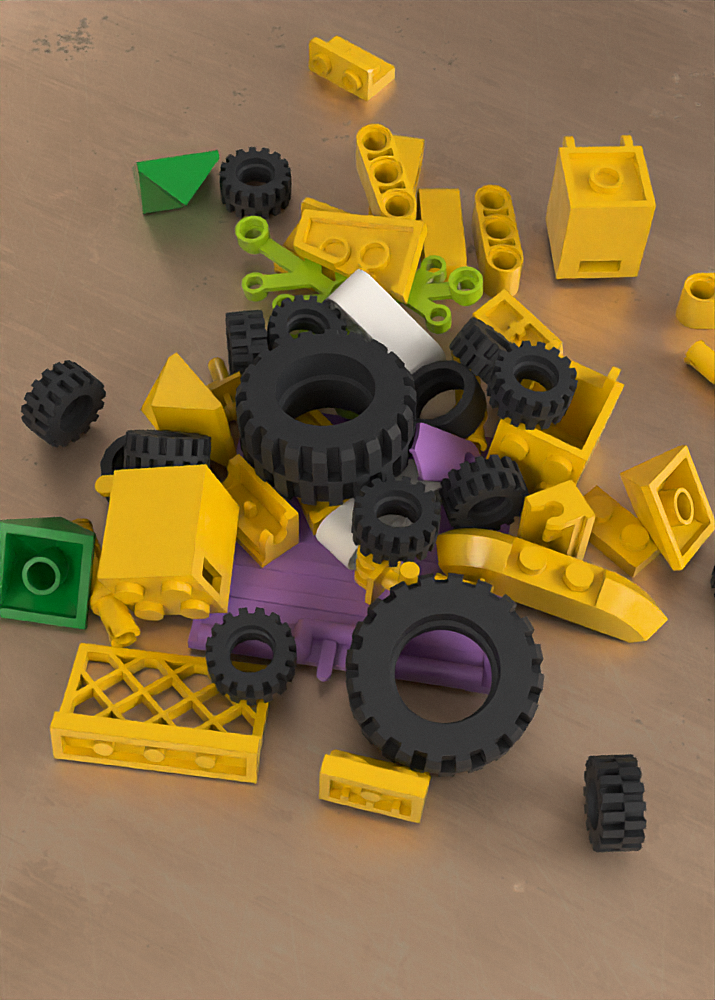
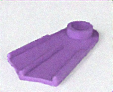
M422 422L416 424L415 438L409 452L413 455L417 466L418 481L441 482L443 478H449V471L452 469L459 470L461 463L465 461L473 463L475 462V457L481 456L478 448L468 440Z

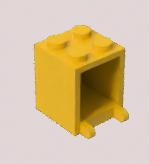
M621 135L620 146L575 147L573 136L563 137V147L558 149L545 218L556 279L638 276L656 203L642 146L633 145L631 135Z
M553 339L547 350H551L553 347L559 350L562 342ZM570 360L569 368L576 369L577 376L575 380H578L569 408L561 421L556 425L551 422L550 427L541 430L538 424L534 430H526L523 423H519L518 427L511 425L512 419L506 417L504 420L500 419L486 459L490 455H498L500 459L507 456L511 458V461L515 460L522 473L529 495L571 479L577 486L625 385L616 381L621 369L612 366L608 376H605ZM523 379L520 383L523 387L532 391H546L542 385L529 379Z
M203 464L114 470V475L99 477L95 482V490L103 497H110L97 579L114 594L115 598L128 606L136 617L143 620L157 621L163 619L164 615H182L191 619H205L211 613H227L240 506L208 466Z

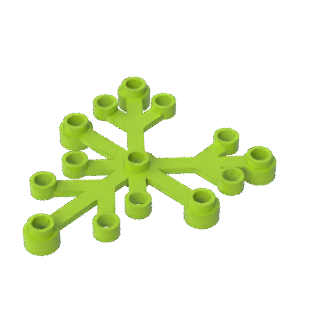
M248 216L241 219L236 225L235 233L241 249L249 254L262 253L289 272L268 275L254 272L246 275L242 280V287L245 297L250 301H261L267 297L269 292L312 288L319 293L312 296H317V302L322 303L348 278L335 272L336 280L333 281L322 273V265L307 258L303 261L271 239L268 223L262 217ZM431 255L423 259L421 268L415 273L407 304L396 299L394 300L398 304H404L425 318L426 327L430 332L442 334L451 327V311L447 306L436 304L433 301L452 299L461 306H471L483 295V277L477 269L465 266L455 269L450 274L448 282H443L447 276L446 262L440 256ZM431 268H438V269H440V270L437 271V272H429V271H428V270L431 269ZM253 285H261L258 289H249ZM291 294L277 296L272 303L273 309L276 305L280 307L282 300L286 298L293 302L295 296ZM303 295L304 300H309L310 295ZM437 316L445 318L444 320L439 322L432 320L434 317ZM300 330L296 335H290L293 339H296L299 333L307 332V330ZM334 408L338 415L349 420L359 416L348 410Z

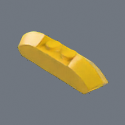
M460 528L449 530L437 536V556L441 570L447 576L448 573L464 574V580L474 582L484 578L485 582L494 586L493 594L502 597L506 594L513 601L629 643L647 641L668 620L656 602L642 588L627 578L602 567L493 530Z

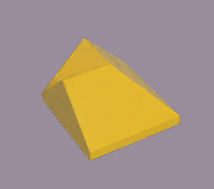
M177 352L169 356L140 410L156 430L208 435L211 437L210 459L227 467L228 461L235 457L237 452L223 405Z
M687 445L677 446L619 473L636 516L646 528L673 571L682 570L715 530V519Z

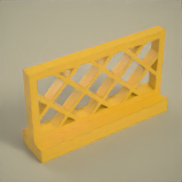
M80 643L60 711L54 712L50 725L53 755L56 759L257 783L260 752L270 702L264 703L263 699L256 700V705H247V700L241 699L238 704L231 701L230 696L226 693V698L233 706L214 717L202 703L220 693L217 690L216 684L211 683L192 693L182 681L192 674L207 675L211 680L206 658ZM88 661L109 663L115 669L96 681H93L86 672ZM231 661L237 670L243 672H258L268 666ZM144 668L158 669L163 677L143 687L133 674ZM124 680L134 693L113 704L103 691ZM173 686L182 696L183 700L163 711L152 697ZM92 697L104 709L94 716L73 713L75 706ZM143 703L154 715L145 722L126 720L122 714ZM257 706V710L255 713L252 709ZM193 709L204 722L196 728L176 726L172 720ZM243 715L252 725L253 731L252 735L228 733L222 726Z

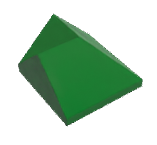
M218 150L136 162L132 170L143 214L185 207L219 160Z
M63 517L0 520V617L85 630L88 623L96 533Z

